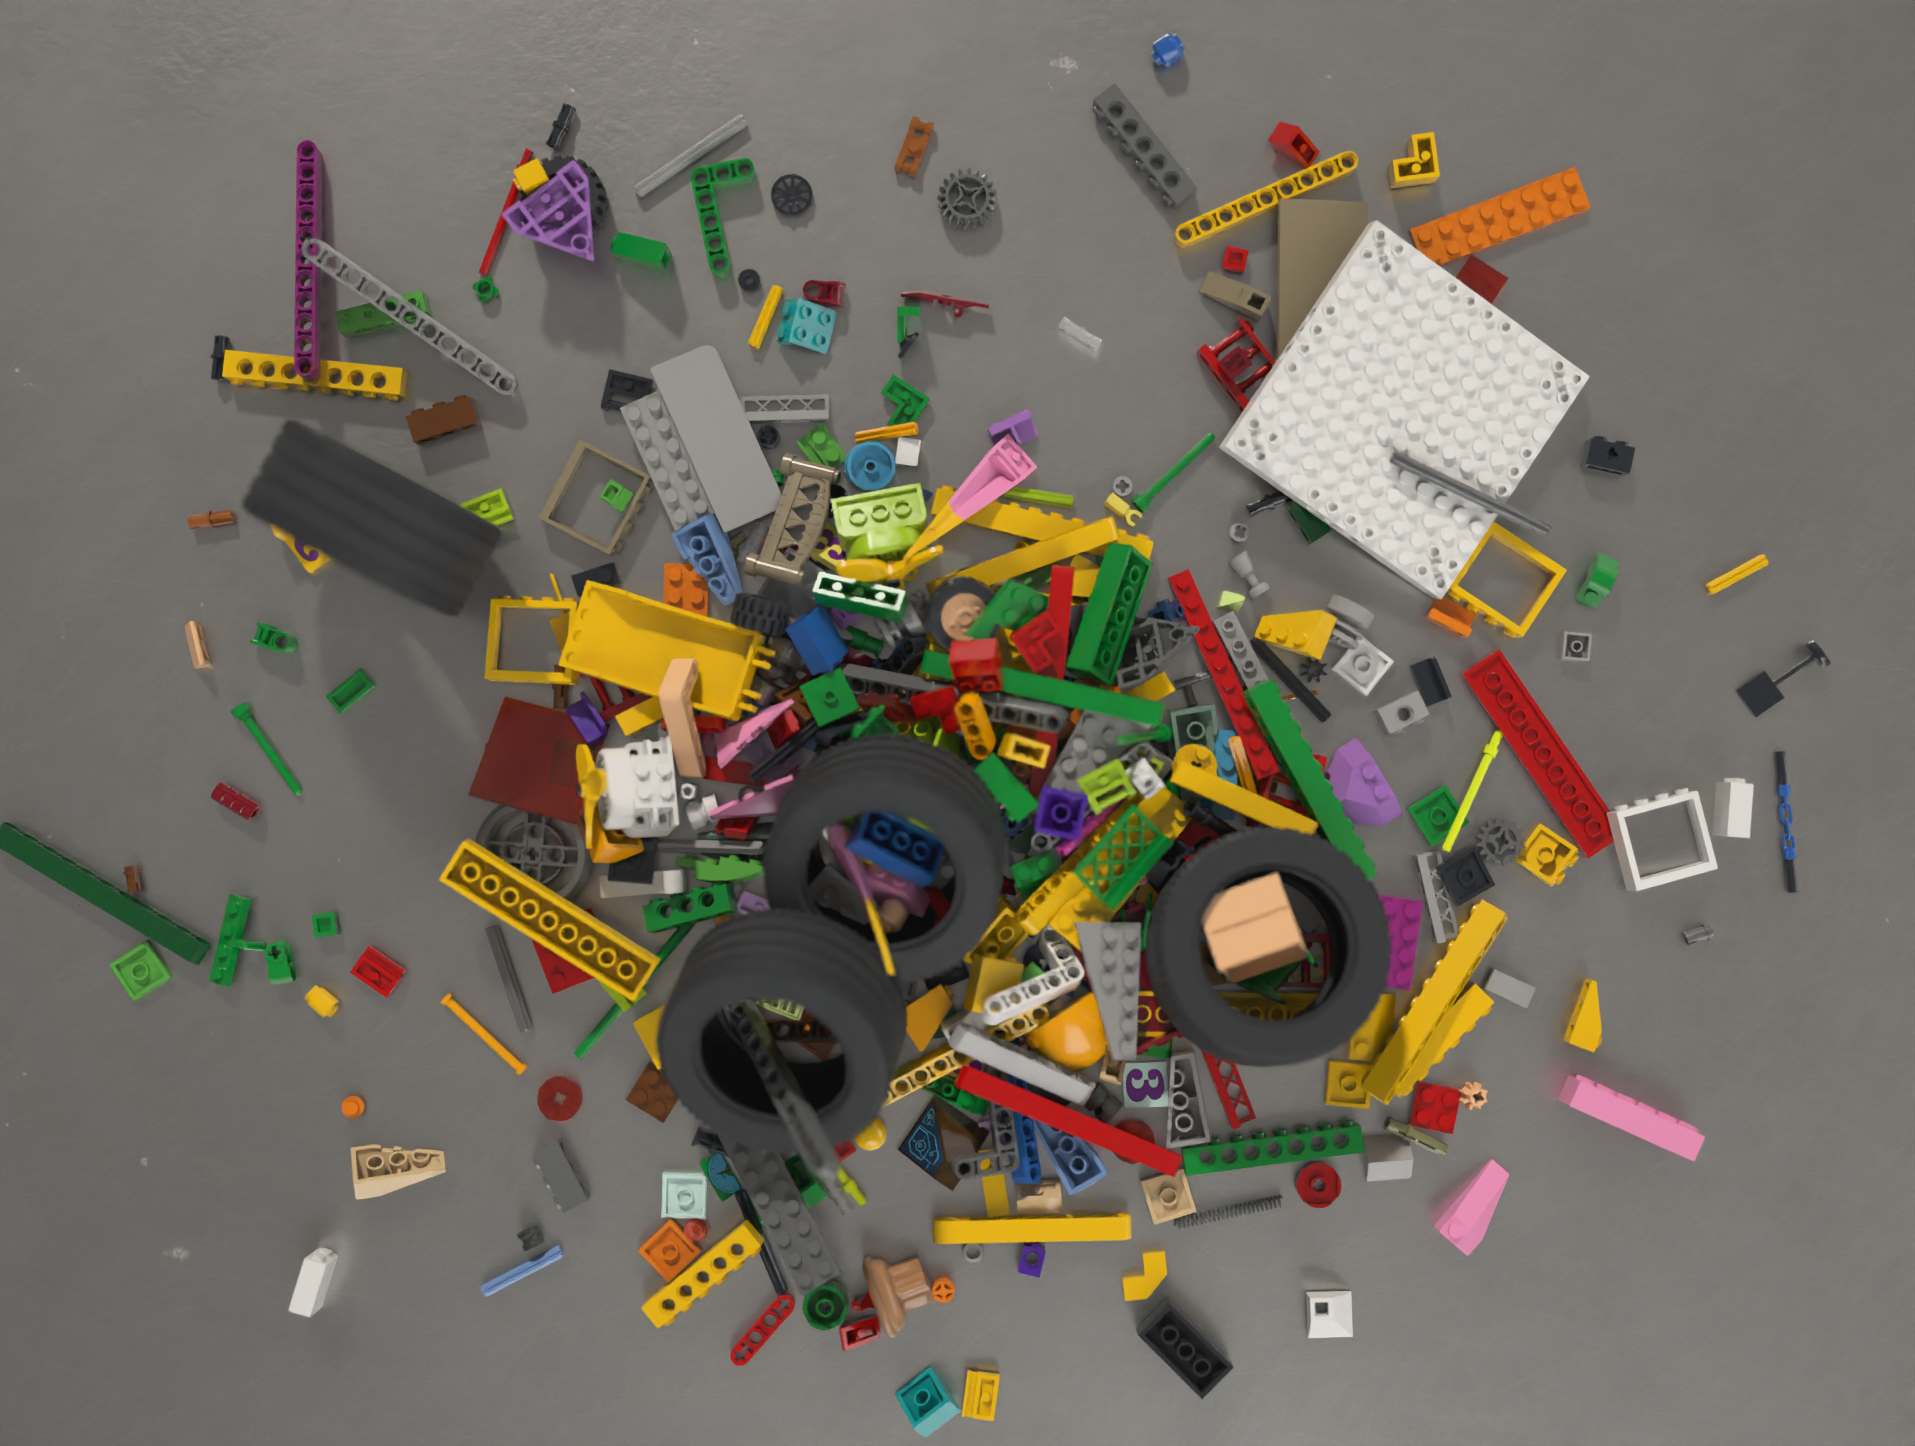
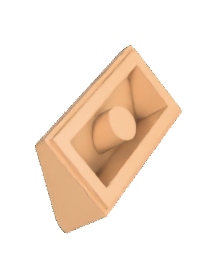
M190 621L185 625V632L194 668L210 666L211 662L202 625L200 622Z

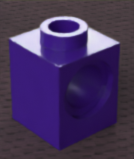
M1023 1242L1017 1267L1018 1273L1040 1278L1046 1253L1045 1246H1042L1041 1242ZM1033 1252L1038 1255V1259L1035 1262H1029L1026 1256Z

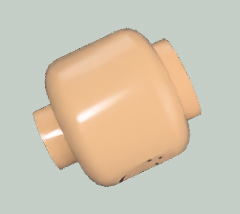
M895 898L885 900L878 909L877 913L884 933L899 932L909 916L906 910L907 906L902 901Z

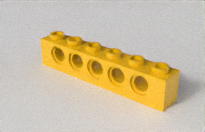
M747 1219L645 1301L641 1309L657 1328H660L663 1324L667 1327L677 1318L675 1315L679 1311L684 1313L693 1306L692 1301L697 1297L702 1299L711 1291L709 1289L710 1286L714 1283L717 1285L721 1284L728 1277L726 1274L733 1269L735 1272L745 1264L743 1260L750 1255L753 1258L762 1250L760 1246L764 1239ZM740 1244L744 1251L737 1252L733 1245ZM716 1258H723L726 1261V1265H719ZM699 1272H706L709 1275V1279H702ZM682 1286H689L692 1289V1293L684 1292ZM671 1299L675 1307H669L665 1300Z

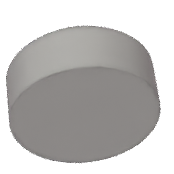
M964 1243L962 1247L964 1260L971 1264L981 1261L984 1256L983 1245L981 1243Z

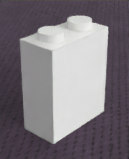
M1724 778V782H1716L1712 835L1750 838L1754 784H1748L1746 779Z
M320 1248L304 1258L288 1311L310 1318L323 1307L338 1255L332 1254L333 1251Z

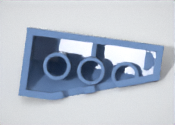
M716 514L705 515L671 533L681 556L693 565L694 571L705 579L708 587L724 606L733 603L736 594L743 593L728 533L723 532Z
M1033 1119L1034 1129L1070 1196L1083 1191L1108 1175L1098 1153L1083 1139Z

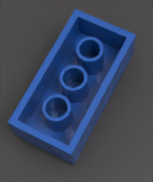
M871 811L855 815L844 848L923 888L935 880L945 845L935 834L895 813Z

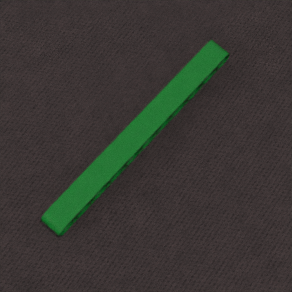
M925 649L920 672L954 680L949 664L950 654ZM1002 666L1003 690L1000 691L1157 727L1161 725L1165 707L1164 703Z

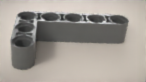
M985 1063L983 1072L991 1075L990 1069L993 1066ZM1002 1070L994 1076L1008 1082V1074ZM987 1099L994 1150L956 1157L951 1163V1169L958 1178L968 1180L1009 1173L1018 1168L1019 1155L1012 1109ZM1001 1110H1005V1118L1001 1121H997V1113ZM1002 1133H1008L1009 1135L1005 1143H1000L999 1141ZM1007 1155H1011V1163L1009 1165H1003V1158ZM984 1159H989V1167L986 1169H981V1161H983ZM961 1163L968 1164V1169L964 1173L958 1172V1167Z

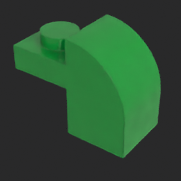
M1598 552L1588 568L1587 579L1577 593L1576 600L1597 608L1603 597L1609 594L1615 582L1619 561Z

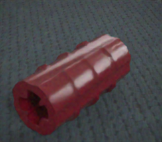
M223 781L214 788L211 794V799L248 821L253 820L260 810L261 804Z

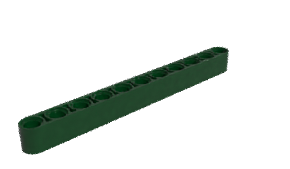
M4 821L0 825V849L195 965L202 963L212 946L208 941L17 826Z

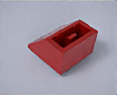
M997 638L951 642L949 664L958 693L1003 690L1001 653Z

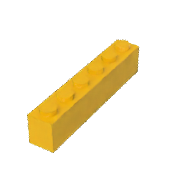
M1470 981L1462 989L1395 1093L1396 1096L1400 1098L1402 1095H1408L1413 1090L1412 1085L1418 1079H1424L1429 1073L1428 1069L1433 1064L1440 1063L1445 1057L1444 1053L1449 1048L1453 1049L1461 1041L1460 1037L1465 1032H1470L1476 1026L1475 1022L1480 1016L1484 1017L1492 1010L1491 1005L1494 1001L1476 983Z

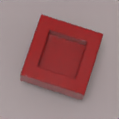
M1227 246L1221 269L1243 274L1249 250Z

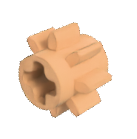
M1466 1082V1086L1459 1089L1461 1093L1459 1102L1466 1103L1465 1108L1472 1110L1474 1107L1480 1110L1481 1105L1487 1102L1486 1093L1488 1091L1480 1089V1083L1474 1082L1472 1085Z

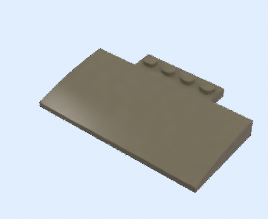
M1315 199L1278 200L1277 360L1368 225V203Z

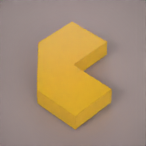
M1164 1250L1142 1253L1144 1275L1122 1277L1125 1301L1148 1299L1165 1278L1167 1268Z

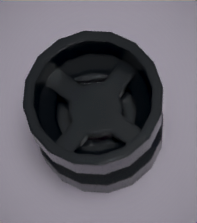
M763 425L757 431V440L763 448L772 450L779 445L780 435L774 426Z

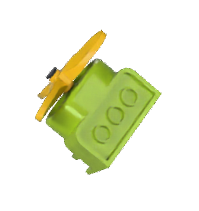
M920 483L831 499L839 544L847 556L846 561L836 565L837 574L841 577L863 582H881L882 586L905 591L903 578L912 569L943 553L942 546L930 549L926 546L908 559L903 560L906 553L928 527Z

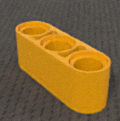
M968 691L962 695L957 703L955 713L971 754L976 759L984 760L989 757L995 747L996 738L981 698L975 692Z

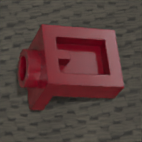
M1238 346L1221 359L1218 364L1232 381L1240 373L1253 365L1250 360L1254 357L1246 347L1241 349Z

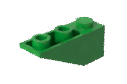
M946 1074L921 1087V1089L970 1113L985 1115L987 1111V1099L955 1086L957 1078Z

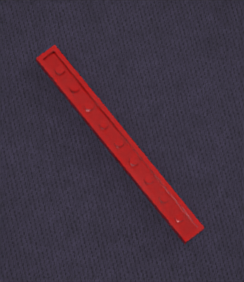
M1189 569L1168 577V582L1176 599L1179 600V603L1184 608V615L1189 628L1191 625L1200 628L1193 636L1237 736L1241 737L1246 756L1257 780L1259 781L1278 773V766L1259 725L1241 694L1244 691Z

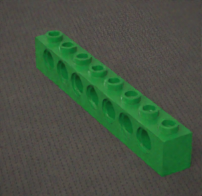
M1343 1120L1340 1125L1321 1123L1317 1128H1310L1307 1125L1298 1126L1295 1131H1288V1129L1282 1128L1274 1130L1272 1134L1259 1131L1252 1133L1250 1137H1244L1243 1134L1231 1135L1230 1139L1221 1140V1137L1211 1138L1210 1142L1181 1146L1184 1172L1186 1176L1365 1153L1361 1125L1357 1122L1354 1123V1120ZM1337 1133H1343L1344 1136L1340 1143H1334L1333 1137ZM1314 1136H1321L1322 1140L1318 1146L1311 1145V1140ZM1292 1139H1299V1146L1296 1149L1289 1148V1142ZM1277 1142V1149L1273 1152H1268L1266 1149L1268 1143ZM1247 1145L1255 1146L1253 1154L1246 1155L1244 1153ZM1225 1148H1232L1233 1154L1231 1157H1222V1152ZM1203 1151H1210L1211 1157L1209 1160H1200V1154Z

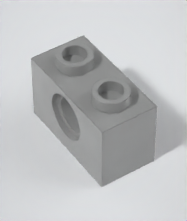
M1418 690L1374 710L1385 734L1392 733L1393 736L1406 731L1404 727L1411 723L1414 727L1425 722L1424 717L1430 715ZM1401 708L1405 709L1408 714L1404 721L1398 717V711Z

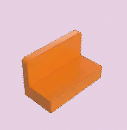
M1443 597L1442 599L1433 600L1424 618L1462 638L1469 637L1472 631L1470 627L1476 614Z

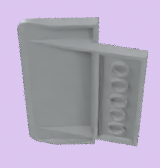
M704 345L651 367L650 370L659 390L621 407L620 410L675 531L705 515L716 514L723 532L726 533L776 511L782 494L717 350L712 346Z

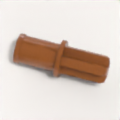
M209 510L204 514L188 515L187 518L190 529L208 526L214 528L215 525L229 524L235 520L232 510L219 512Z

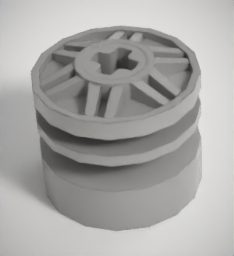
M1333 594L1326 609L1337 620L1329 641L1340 647L1357 650L1359 644L1352 638L1362 640L1363 635L1356 629L1367 630L1375 616L1359 604Z
M909 599L902 623L874 617L875 626L883 641L893 651L897 647L894 641L899 639L901 642L906 634L910 637H924L927 635Z

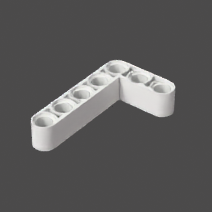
M1046 926L1042 930L1038 940V947L1052 971L987 999L982 1011V1018L987 1024H999L1074 991L1079 987L1084 976V969L1066 939L1051 926ZM1057 956H1061V957H1063L1065 960H1061V959H1059ZM1069 974H1070V975H1073V976H1075L1076 978H1071V977H1069L1068 975H1069ZM1049 983H1053L1057 987H1052L1049 985ZM1029 992H1035L1037 995H1032ZM1009 1000H1014L1018 1004H1013ZM990 1009H995L998 1013H993Z

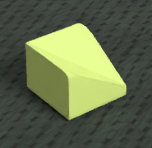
M1224 590L1220 594L1217 608L1228 612L1234 611L1237 614L1245 597Z

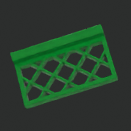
M1132 804L1076 866L1072 873L1105 907L1114 910L1173 842L1167 836H1164ZM1133 813L1138 816V827H1128V819ZM1138 830V843H1128V831ZM1143 830H1151L1155 834L1150 842H1143ZM1118 831H1123V844H1113V835ZM1138 846L1136 858L1128 859V847ZM1123 847V860H1113V848ZM1102 848H1108L1107 861H1098V852ZM1123 863V872L1120 876H1113V864ZM1108 864V876L1098 877V865ZM1087 865H1093V877L1085 878L1080 873ZM1108 880V889L1102 895L1098 891V881Z

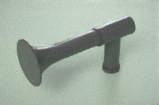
M1229 656V660H1230V662H1231V664H1232V667H1233V669H1234V671H1235V668H1234L1232 659H1231V657ZM1209 671L1174 681L1176 690L1184 689L1188 707L1198 704L1192 685L1211 679Z

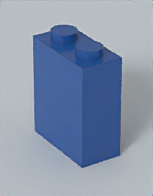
M823 605L804 613L786 628L812 675L820 672L824 675L834 669L833 666L844 660L843 656L849 651Z

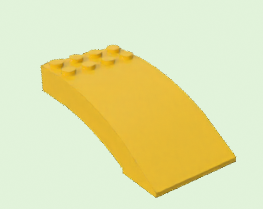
M587 580L558 665L659 699L660 688L672 659L696 658L698 662V676L689 697L692 709L739 722L742 710L756 713L757 710L754 705L745 704L747 696L756 700L761 698V694L749 690L756 668L759 667L766 670L771 668L769 663L759 661L761 654L774 657L775 651L763 647L766 636L760 632Z

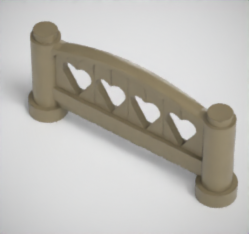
M786 453L780 467L781 474L788 476L761 554L750 553L748 555L744 572L745 575L753 577L760 575L794 585H802L806 577V572L802 571V567L810 558L823 533L829 512L831 484L839 483L841 471L834 467L798 459L796 455ZM810 486H820V490L816 492L817 498L814 501L808 500L800 491V489ZM806 505L813 506V510L809 512L810 518L807 521L801 520L793 511V509ZM796 526H806V530L802 532L803 538L800 541H795L786 531V529ZM797 545L799 549L795 553L796 558L793 561H788L779 551V549Z

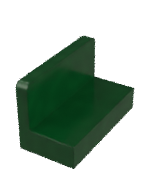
M1294 501L1285 507L1309 545L1331 531L1328 524Z

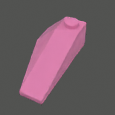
M789 699L741 718L739 722L733 724L728 722L725 725V731L715 740L718 766L722 769L745 752L794 701Z
M790 775L764 786L765 789L761 793L751 792L746 794L740 803L738 800H734L708 813L712 820L777 816L783 797L794 780L793 776Z
M1491 1159L1435 1223L1434 1227L1464 1254L1469 1256L1483 1240L1510 1174Z

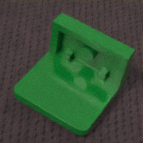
M881 705L878 709L874 707L866 715V721L863 724L858 723L851 730L850 733L852 735L849 738L856 740L860 736L867 737V735H872L873 737L877 736V734L897 736L900 730L884 717L885 707Z

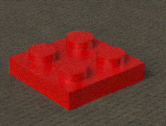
M1417 1080L1408 1123L1415 1127L1453 1134L1460 1103L1459 1099L1461 1098L1459 1089Z

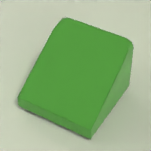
M610 479L599 498L623 512L633 493Z

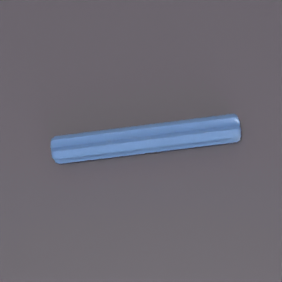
M556 1246L483 1284L481 1290L484 1296H489L562 1258L564 1253L560 1246Z

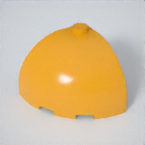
M1093 993L1060 1005L1049 1013V1018L1044 1024L1024 1033L1027 1044L1034 1049L1037 1055L1075 1072L1091 1067L1107 1053L1105 1029Z

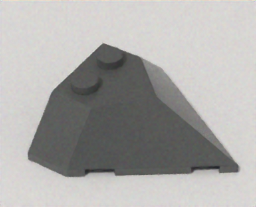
M1135 616L1119 664L1120 670L1117 671L1120 690L1123 691L1145 683L1200 628L1192 625L1189 628L1180 626L1176 622L1150 617L1143 619Z

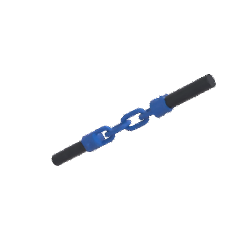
M1785 751L1776 752L1779 781L1777 789L1778 796L1782 797L1783 802L1779 808L1780 820L1785 825V835L1782 838L1783 856L1786 859L1788 892L1794 893L1798 892L1795 859L1797 858L1795 838L1790 834V824L1793 821L1792 807L1788 804L1787 796L1791 795L1788 784ZM1783 808L1785 810L1789 808V820L1786 818L1784 821ZM1786 839L1788 841L1791 839L1792 847H1786Z

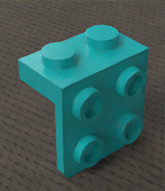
M801 298L787 299L782 308V322L777 329V343L783 345L796 344L819 353H826L829 348L836 312Z

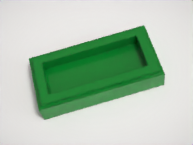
M360 668L330 692L326 698L338 713L342 714L376 685L364 670Z

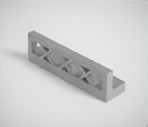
M829 394L740 397V403L750 424L830 422ZM803 400L811 401L808 404H806ZM815 400H825V410H813L810 406ZM771 401H777L783 406L780 411H768L766 407ZM793 401H800L805 406L802 410L791 411L788 408ZM745 402H756L761 408L755 412H746Z
M1440 849L1412 856L1432 941L1442 943L1446 942V939L1458 937L1459 934L1452 900L1443 882L1438 893L1434 891L1432 878L1434 876L1440 880L1441 878L1436 874V868L1433 871L1429 869L1427 857L1435 855L1437 865L1442 863ZM1439 897L1446 901L1447 904L1443 915L1439 913L1437 905ZM1444 919L1451 923L1453 933L1444 934L1442 926Z

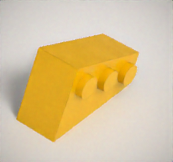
M1324 610L1262 616L1254 637L1268 645L1321 660L1337 618Z

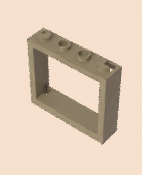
M579 439L538 518L613 557L614 553L618 554L623 545L621 540L624 534H628L632 529L634 523L632 519L635 513H640L644 505L642 500L645 494L649 495L654 483L649 474ZM587 452L643 480L609 546L553 519Z

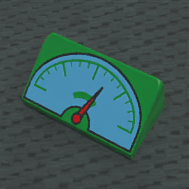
M715 1152L699 1163L721 1202L743 1189L722 1154Z

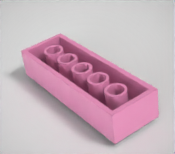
M1577 1074L1576 1078L1568 1075L1558 1100L1671 1152L1695 1161L1705 1139V1136L1698 1133V1128L1661 1111L1658 1112V1110L1619 1092L1615 1096L1616 1091L1597 1083L1595 1087L1596 1082Z

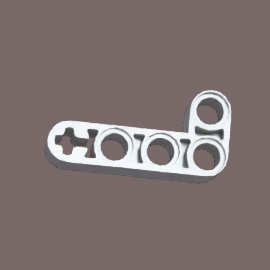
M686 868L654 871L653 885L608 882V875H599L601 898L658 893L671 894L687 891Z

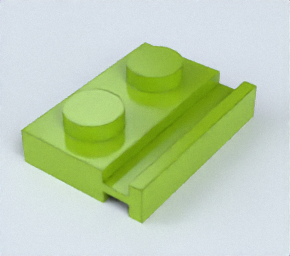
M502 488L460 504V507L496 526L514 520Z

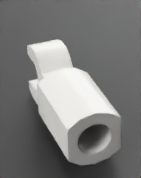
M689 782L682 785L680 795L685 799L695 800L698 784Z

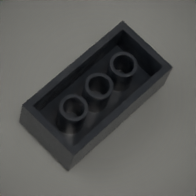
M1168 1297L1136 1328L1138 1336L1201 1399L1234 1368L1231 1360Z

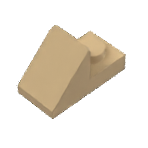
M1106 1045L1107 1053L1103 1057L1098 1071L1099 1079L1121 1085L1127 1060L1112 1059L1108 1045Z

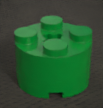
M829 1280L805 1294L802 1310L807 1322L815 1329L823 1331L840 1325L844 1321L848 1310L849 1299L847 1290L840 1283ZM825 1301L829 1302L827 1308L822 1307Z

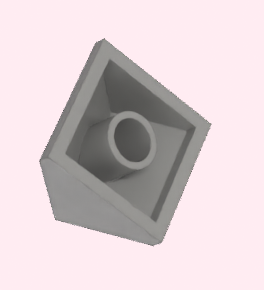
M1395 1134L1362 1136L1365 1151L1366 1181L1411 1178L1414 1158L1408 1140L1403 1141Z

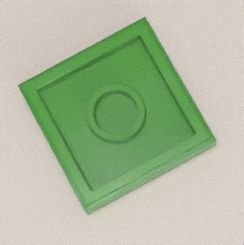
M150 940L144 941L109 964L133 1002L173 977Z

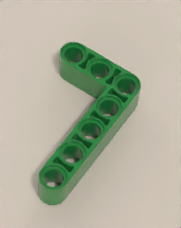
M739 158L697 167L691 173V183L708 264L713 275L718 278L727 277L730 274L731 265L715 190L752 182L755 179L756 170L753 162L748 158ZM744 166L751 168L750 172L746 175L739 173L740 169ZM722 171L729 172L726 179H719L718 174ZM701 175L707 177L706 182L703 184L696 182L697 178ZM710 197L712 201L709 205L704 206L701 204L703 198ZM710 218L716 220V224L713 227L705 226L706 221ZM714 240L721 241V245L717 249L710 248V243ZM722 261L726 263L723 270L718 271L714 269L717 262Z

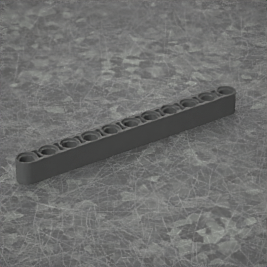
M839 663L832 670L841 668L851 691L856 695L912 705L910 702L912 696L953 685L959 700L966 693H958L956 684L848 663ZM995 691L975 692L981 698L990 721L1047 732H1058L1068 717L1066 707L1060 704Z
M746 999L725 1006L809 1170L813 1174L830 1179L836 1177L840 1171V1161L754 1000Z

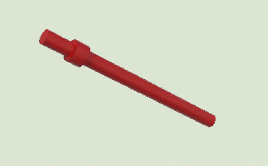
M525 149L521 162L517 164L516 168L530 162L534 152ZM514 181L478 273L487 276L506 227L507 221L502 216V213L514 205L519 193Z

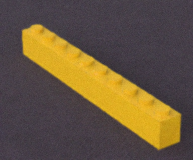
M945 485L942 486V489L937 488L931 516L936 517L954 495L955 488ZM995 499L961 522L962 524L1034 542H1039L1086 525L1082 519L1072 518L1070 521L1063 519V515L1051 512L1050 515L1042 514V510L1029 507L1026 510L1020 508V504L1014 502H1007V505L998 503L999 499ZM1118 529L1120 538L1109 542L1132 545L1148 560H1150L1154 541L1149 540V536L1137 534L1136 537L1130 536L1128 531ZM1109 543L1081 553L1094 557L1096 555L1104 556Z
M1481 900L1479 905L1475 904L1470 912V919L1467 923L1464 922L1458 930L1459 936L1455 942L1451 941L1446 949V956L1443 960L1440 959L1434 967L1435 973L1431 979H1426L1422 986V993L1419 997L1413 999L1410 1004L1411 1010L1407 1016L1404 1015L1397 1025L1399 1027L1394 1035L1391 1034L1385 1044L1387 1047L1383 1053H1379L1373 1062L1374 1067L1370 1072H1366L1361 1080V1088L1364 1092L1386 1106L1397 1092L1508 919L1505 912L1484 900Z

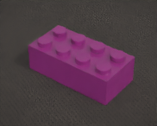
M1377 894L1378 898L1382 899L1383 906L1386 909L1385 917L1389 919L1388 923L1391 929L1389 938H1392V953L1390 954L1392 962L1390 964V974H1387L1386 977L1388 979L1386 987L1410 991L1423 901Z

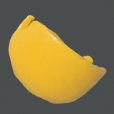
M876 1117L870 1126H867L857 1137H853L861 1149L873 1151L879 1149L885 1143L887 1130L881 1119Z

